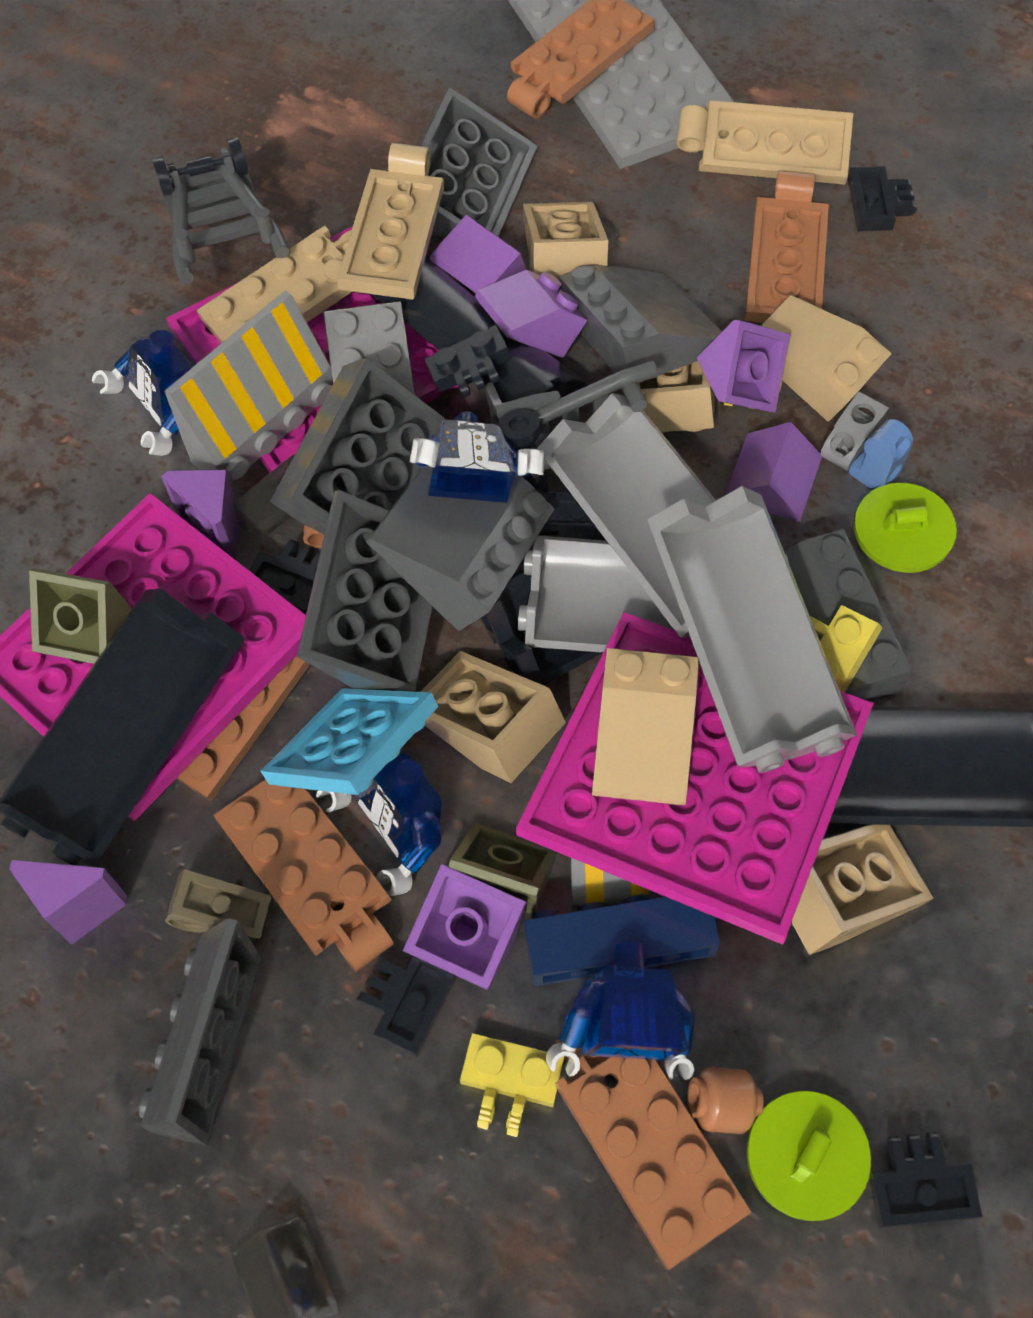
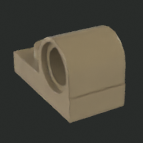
M184 869L177 878L165 922L182 930L204 933L228 918L238 920L252 942L260 940L272 895Z

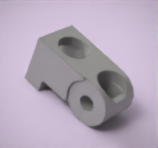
M858 391L834 425L835 428L825 441L820 456L849 471L851 464L864 451V443L885 423L889 407ZM859 408L869 409L873 413L874 418L860 411Z

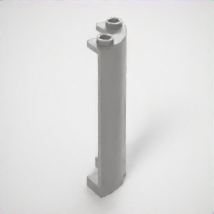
M612 393L586 423L562 419L537 449L544 451V459L679 637L687 638L690 637L647 519L683 498L704 507L716 500L644 410L633 412L626 396Z
M741 486L706 507L683 498L647 519L738 767L756 766L759 773H764L783 766L785 760L815 751L818 757H824L844 749L843 741L857 736V733L762 495Z
M537 536L533 550H528L526 553L524 575H531V591L528 605H520L518 630L526 631L525 644L528 647L604 652L623 612L674 630L607 541Z

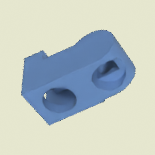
M887 420L864 443L865 451L851 464L848 473L871 490L891 484L901 474L913 444V436L908 427L898 420Z

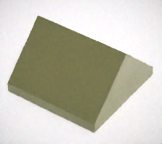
M37 568L29 570L32 651L94 664L132 608L110 582Z
M474 823L451 857L449 868L527 902L524 911L535 914L538 912L558 852L527 839Z

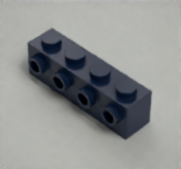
M646 894L630 896L622 901L623 904L605 907L603 902H591L579 906L577 912L559 914L558 910L537 912L532 915V919L524 920V935L533 986L537 987L713 957L716 955L721 944L715 918L712 915L668 897L650 899L649 895Z

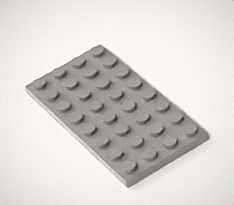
M589 0L508 1L534 41L537 42ZM624 0L655 19L654 31L572 97L620 169L678 149L677 135L680 111L685 106L697 105L706 109V103L710 100L734 102L660 0Z

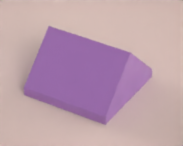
M467 215L439 244L430 257L433 263L475 293L484 287L526 270L520 252Z
M733 320L697 357L718 401L775 413L791 334L740 320Z
M792 422L748 433L725 495L743 486L762 495L768 513L800 522L822 457Z
M226 470L166 471L161 475L176 514L237 561L241 513Z
M11 860L10 871L42 917L71 945L127 903L128 896L104 868Z
M441 864L403 951L489 990L514 947L527 902Z

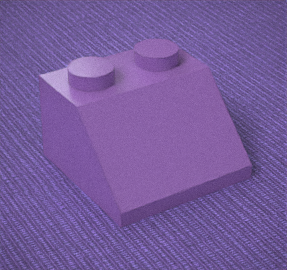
M523 270L478 290L475 298L506 337L562 358L587 322L586 317L577 308L579 302L571 295L563 292L560 289L562 283L547 272H542L539 275L529 270Z

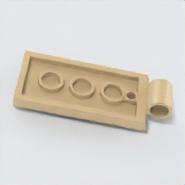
M710 100L706 103V109L697 105H689L681 109L677 147L686 152L703 151L702 160L699 163V171L777 178L779 170L815 174L814 182L845 185L848 177L853 113Z
M392 143L388 158L389 171L370 169L337 277L338 290L414 300L444 190L443 178L428 176L430 167L429 147Z
M323 226L291 247L287 257H276L197 309L198 315L218 341L223 343L286 290L292 295L307 323L352 292L338 290L337 282L352 230L344 233L338 241L333 242L330 239L329 229Z

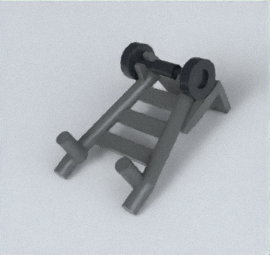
M238 137L227 139L228 148L220 149L222 157L212 159L211 156L188 161L186 162L187 166L177 169L174 161L167 163L169 169L167 171L163 156L152 159L173 225V263L178 279L182 284H190L194 280L190 266L196 261L194 249L259 232L263 243H271L277 258H285L289 254V248L282 230L271 217L270 210L264 207L257 199L248 175L247 163ZM249 213L253 216L188 234L189 229Z
M651 361L623 369L560 398L558 391H552L501 403L493 383L485 384L491 423L498 427V431L493 432V434L499 433L502 436V445L499 452L502 462L509 463L511 467L512 462L518 461L519 450L531 449L530 444L534 443V448L537 449L550 434L549 421L562 416V419L580 422V407L592 402L594 414L609 397V394L619 389L623 390L633 412L643 411L647 406V402L638 382L658 376L655 362ZM494 434V435H496V437H498V438H497L498 441H497V444H496V446H497V448H498V447H499V435H498V434ZM544 459V470L552 469ZM511 469V473L527 480L538 492H548V481L544 472L543 475L535 473L518 475L517 472Z

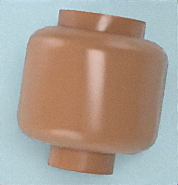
M705 1067L697 1078H693L690 1081L687 1092V1108L690 1116L696 1118L698 1125L705 1131L744 1134L751 1128L755 1118L762 1114L763 1094L760 1088H756L754 1079L746 1070Z

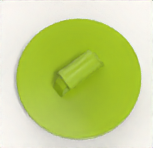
M891 483L872 490L860 502L854 517V533L861 549L874 562L893 571L916 573L937 566L948 556L956 539V521L951 509L934 492L915 484Z
M797 1091L778 1097L763 1108L762 1114L754 1120L748 1135L746 1153L752 1180L765 1200L787 1216L804 1221L830 1219L850 1209L865 1190L871 1169V1154L866 1134L853 1113L830 1096L811 1091Z

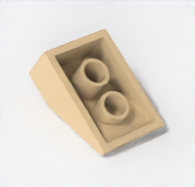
M593 202L523 204L529 269L531 272L539 275L542 272H547L559 280V276L570 273L579 266H589L592 264L607 266L608 238Z
M792 295L761 325L762 327L791 334L782 381L828 422L855 396L892 354L863 327Z
M698 361L638 383L647 402L644 412L661 433L683 430L697 432L703 429L714 428V391Z
M607 648L592 796L676 805L686 804L697 691L698 657Z
M459 651L421 691L431 692L439 706L426 720L425 726L478 767L509 783H512L566 723L550 688L462 651Z
M869 825L822 840L792 924L808 954L811 955L841 944L928 903L934 898L891 826Z

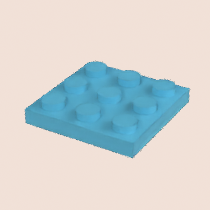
M342 688L261 770V773L269 785L359 795L372 784L373 778L381 769L398 756L401 747L411 736L425 726L426 720L439 706L431 692Z

